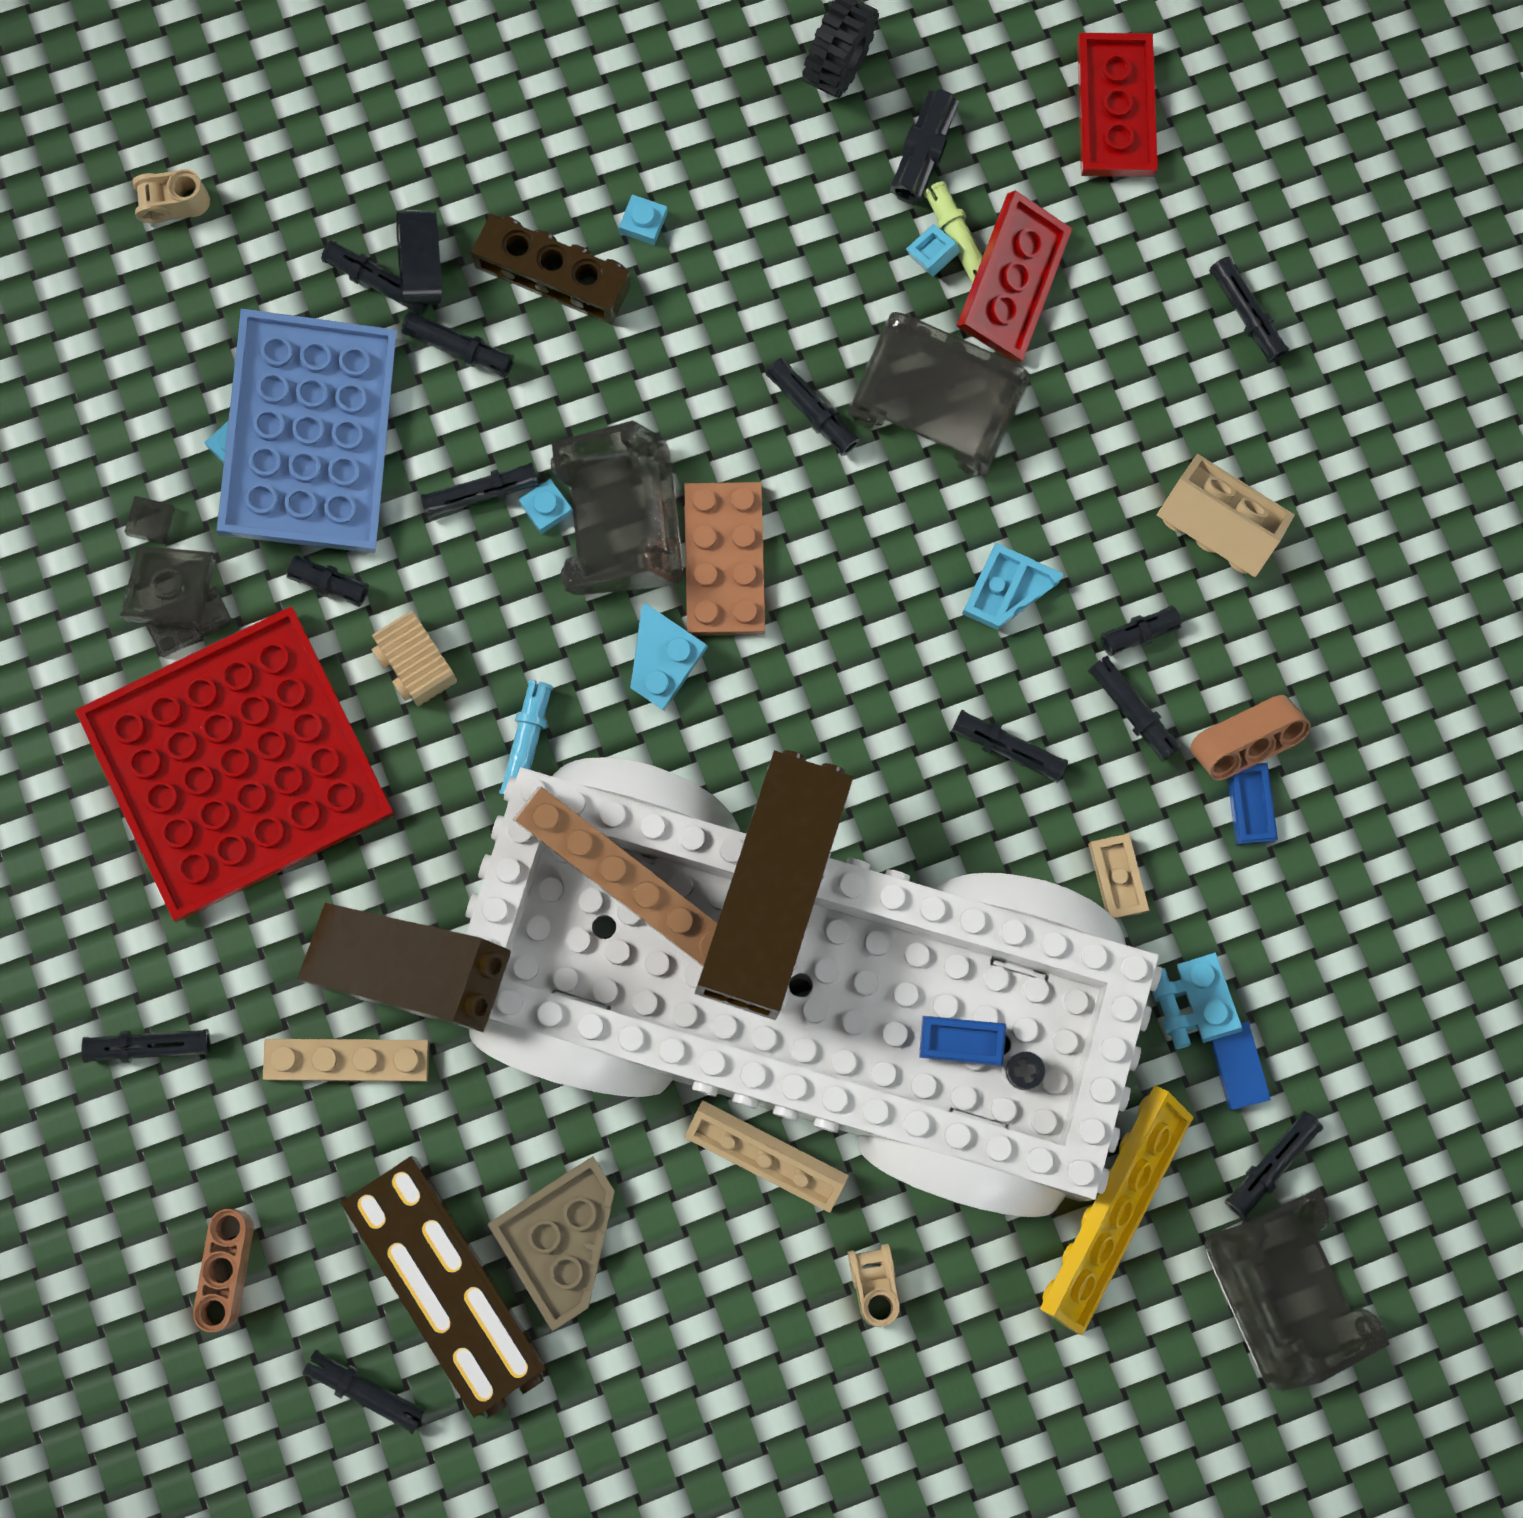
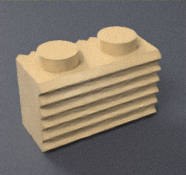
M412 610L372 635L377 646L371 650L383 669L391 665L398 678L392 682L404 701L412 698L417 707L421 706L424 702L429 701L437 694L442 693L457 683L453 671Z

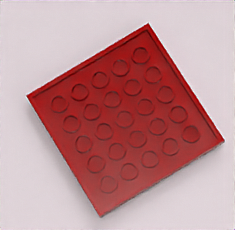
M292 606L75 710L166 907L176 923L395 815Z

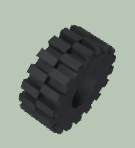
M836 0L829 7L828 14L825 13L820 28L816 30L814 35L816 37L813 43L810 44L809 55L805 58L804 62L805 68L802 71V80L833 97L840 98L848 90L849 83L852 84L856 72L860 70L863 64L862 61L867 56L868 47L873 41L874 31L878 25L879 10L859 0Z

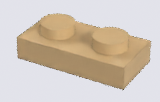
M1130 834L1090 842L1088 845L1105 910L1114 919L1147 913L1149 907Z

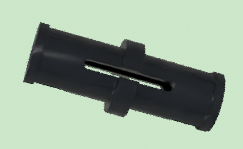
M298 555L293 557L287 570V579L316 589L319 595L324 597L331 595L357 607L363 604L368 593V583L347 577L339 573L336 567L331 565L324 567Z
M1171 605L1145 617L1138 615L1131 618L1130 623L1101 633V643L1107 655L1113 656L1130 647L1137 645L1146 646L1152 642V639L1180 629L1182 621L1177 609Z

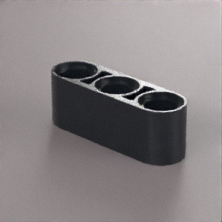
M397 210L396 236L401 303L440 305L442 277L436 211Z

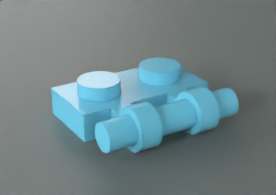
M1216 953L1177 964L1181 980L1175 982L1169 981L1166 969L1162 968L1158 987L1155 992L1152 991L1154 1000L1160 1002L1166 1019L1163 1022L1166 1035L1172 1037L1175 1049H1182L1191 1045L1187 1031L1196 1028L1199 1030L1203 1043L1242 1031V1026ZM1187 995L1192 1010L1191 1014L1181 1015L1176 997Z

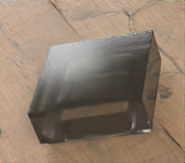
M135 496L124 533L129 537L165 544L175 507L169 503Z

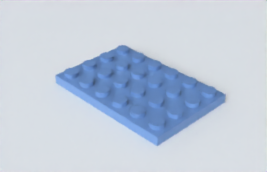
M241 308L217 535L375 553L396 329Z

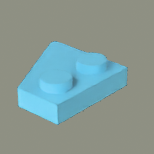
M995 542L962 614L998 630L1060 582L1063 573Z
M644 603L641 608L630 688L665 711L708 648V645Z

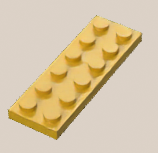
M1154 1085L1150 1095H1147L1141 1101L1138 1108V1118L1131 1132L1126 1133L1122 1138L1119 1146V1155L1113 1167L1109 1169V1178L1104 1193H1099L1094 1204L1089 1206L1084 1212L1081 1220V1229L1075 1241L1070 1243L1065 1249L1062 1256V1266L1055 1280H1052L1044 1290L1043 1303L1040 1310L1083 1336L1194 1118L1169 1091Z

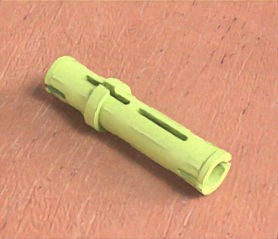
M944 181L937 182L931 186L933 192L927 188L924 196L928 199L938 218V228L957 243L961 251L957 256L973 284L983 254L965 222L966 214L964 210L958 209Z

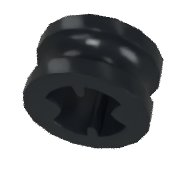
M1020 1052L1012 1056L1007 1062L1005 1068L1006 1078L1014 1088L1030 1090L1043 1081L1045 1065L1038 1055L1032 1052ZM1020 1059H1025L1027 1065H1034L1036 1068V1074L1030 1075L1033 1079L1030 1083H1026L1023 1077H1016L1014 1073V1068L1020 1067L1017 1063Z

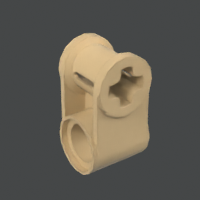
M189 169L158 174L146 173L138 175L132 180L133 189L138 194L139 205L135 209L136 219L141 222L160 223L171 219L197 217L205 213L210 206L208 191L199 176ZM195 190L190 196L183 197L187 191Z
M882 1244L879 1250L858 1254L854 1250L847 1251L851 1277L857 1292L860 1313L863 1319L874 1327H884L891 1324L898 1316L899 1300L889 1244ZM875 1263L881 1264L878 1267H872L867 1269L862 1268V1266ZM874 1296L885 1297L891 1305L890 1314L884 1320H877L869 1313L868 1304Z

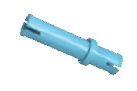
M528 680V688L522 711L517 713L515 718L518 726L502 787L499 791L501 796H504L509 778L511 776L517 778L520 767L531 770L540 732L545 730L547 725L544 717L550 694L553 690V686L541 681H539V684H536V680Z

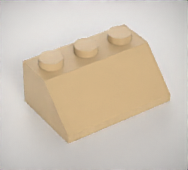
M1197 454L1160 508L1157 516L1162 518L1165 525L1176 532H1184L1195 539L1198 546L1203 550L1217 553L1228 560L1231 567L1236 571L1244 574L1249 573L1256 577L1281 541L1295 514Z

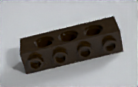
M490 213L471 251L476 269L610 325H613L631 287L630 273L618 261L613 259H606L604 261L594 257L582 246L573 244L570 247L558 242L550 233L543 230H537L536 232L523 227L519 221L509 216L501 218ZM516 248H524L527 250V252L521 256H513L510 254V252ZM551 262H558L562 265L554 271L544 268ZM586 276L597 279L591 285L579 283V280Z

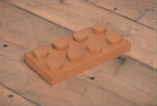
M761 482L684 483L687 632L693 636L765 635Z

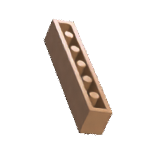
M542 786L537 787L512 820L703 967L717 922Z

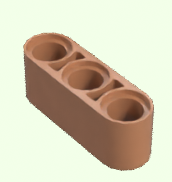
M1278 695L1199 733L1193 739L1190 750L1212 779L1224 780L1297 745L1308 735L1311 724L1287 696Z
M223 1209L215 1213L208 1225L193 1309V1319L196 1325L206 1332L225 1331L237 1322L254 1232V1223L251 1217L244 1211ZM234 1216L240 1223V1232L236 1238L229 1240L224 1236L222 1226L227 1218ZM223 1258L228 1259L233 1267V1273L226 1282L220 1281L215 1274L216 1264ZM214 1301H219L225 1308L224 1320L218 1325L212 1323L208 1317V1308Z

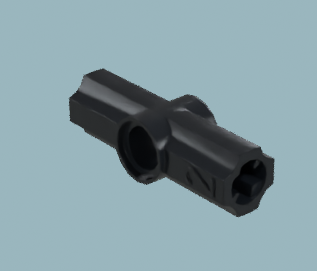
M942 89L930 90L916 125L912 124L902 149V159L890 187V192L898 200L909 204L912 202L920 203L933 168L937 169L948 139L947 133L959 101L950 92Z

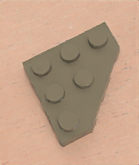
M594 1156L487 1224L552 1331L588 1309L615 1195V1190Z

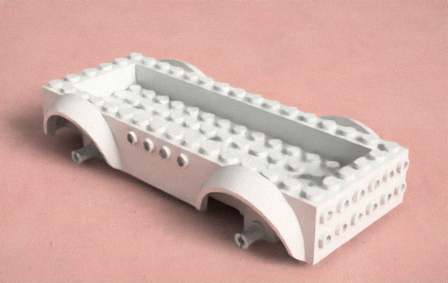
M605 757L575 760L561 767L553 776L520 767L517 778L512 776L509 778L504 793V800L508 801L507 809L504 816H497L491 834V839L495 840V846L492 855L485 854L480 866L478 877L483 879L479 895L472 894L466 910V917L470 918L466 932L467 935L480 937L512 950L484 1033L469 1029L471 1041L481 1051L508 1066L528 1074L593 1092L627 1097L652 1096L662 1093L674 1080L693 1086L692 1090L714 1097L717 1094L733 1098L732 1102L756 1109L757 1106L773 1110L774 1115L797 1121L798 1118L814 1122V1127L838 1133V1130L855 1134L858 1135L861 1154L881 1171L915 1188L981 1210L1014 1216L1041 1217L1052 1214L1064 1198L1081 1202L1096 1200L1097 1193H1104L1109 1178V1169L1104 1168L1107 1153H1114L1119 1140L1120 1129L1114 1126L1118 1111L1124 1112L1129 1101L1131 1088L1125 1087L1129 1070L1134 1072L1140 1059L1141 1047L1135 1045L1139 1031H1145L1148 1026L1151 1007L1146 1006L1150 990L1155 992L1158 987L1162 968L1156 966L1158 954L1126 945L1119 924L1101 906L1060 885L1045 880L1004 873L962 875L950 879L933 889L910 882V876L903 872L887 869L886 873L882 874L869 870L870 864L865 861L847 858L845 863L831 859L830 853L790 982L795 979L806 980L811 986V993L803 998L796 997L790 992L788 985L781 1011L777 1019L772 1020L694 994L702 972V966L512 820L537 787L542 786L718 923L746 837V833L740 832L734 817L723 803L695 783L652 765ZM608 916L616 922V931L608 939H600L593 933V923L599 917ZM922 1016L1006 1024V1036L1011 1044L1009 1052L1004 1055L1003 1066L919 1058ZM1020 1052H1032L1038 1055L1045 1065L1043 1081L1030 1090L1016 1089L1006 1078L1005 1068L1007 1062L1012 1056ZM1020 1059L1017 1062L1020 1067L1014 1068V1073L1016 1077H1023L1026 1083H1030L1033 1080L1030 1075L1036 1074V1068L1034 1065H1027L1025 1059Z

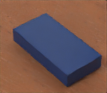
M1259 763L1227 778L1236 846L1273 843L1278 840L1268 763Z
M922 1016L919 1058L1003 1066L1006 1024Z
M1249 1021L1241 1023V1032L1210 1041L1229 1110L1271 1100Z

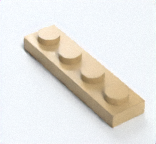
M265 1039L263 1080L428 1082L430 1041Z
M703 1100L684 1137L829 1213L849 1175Z

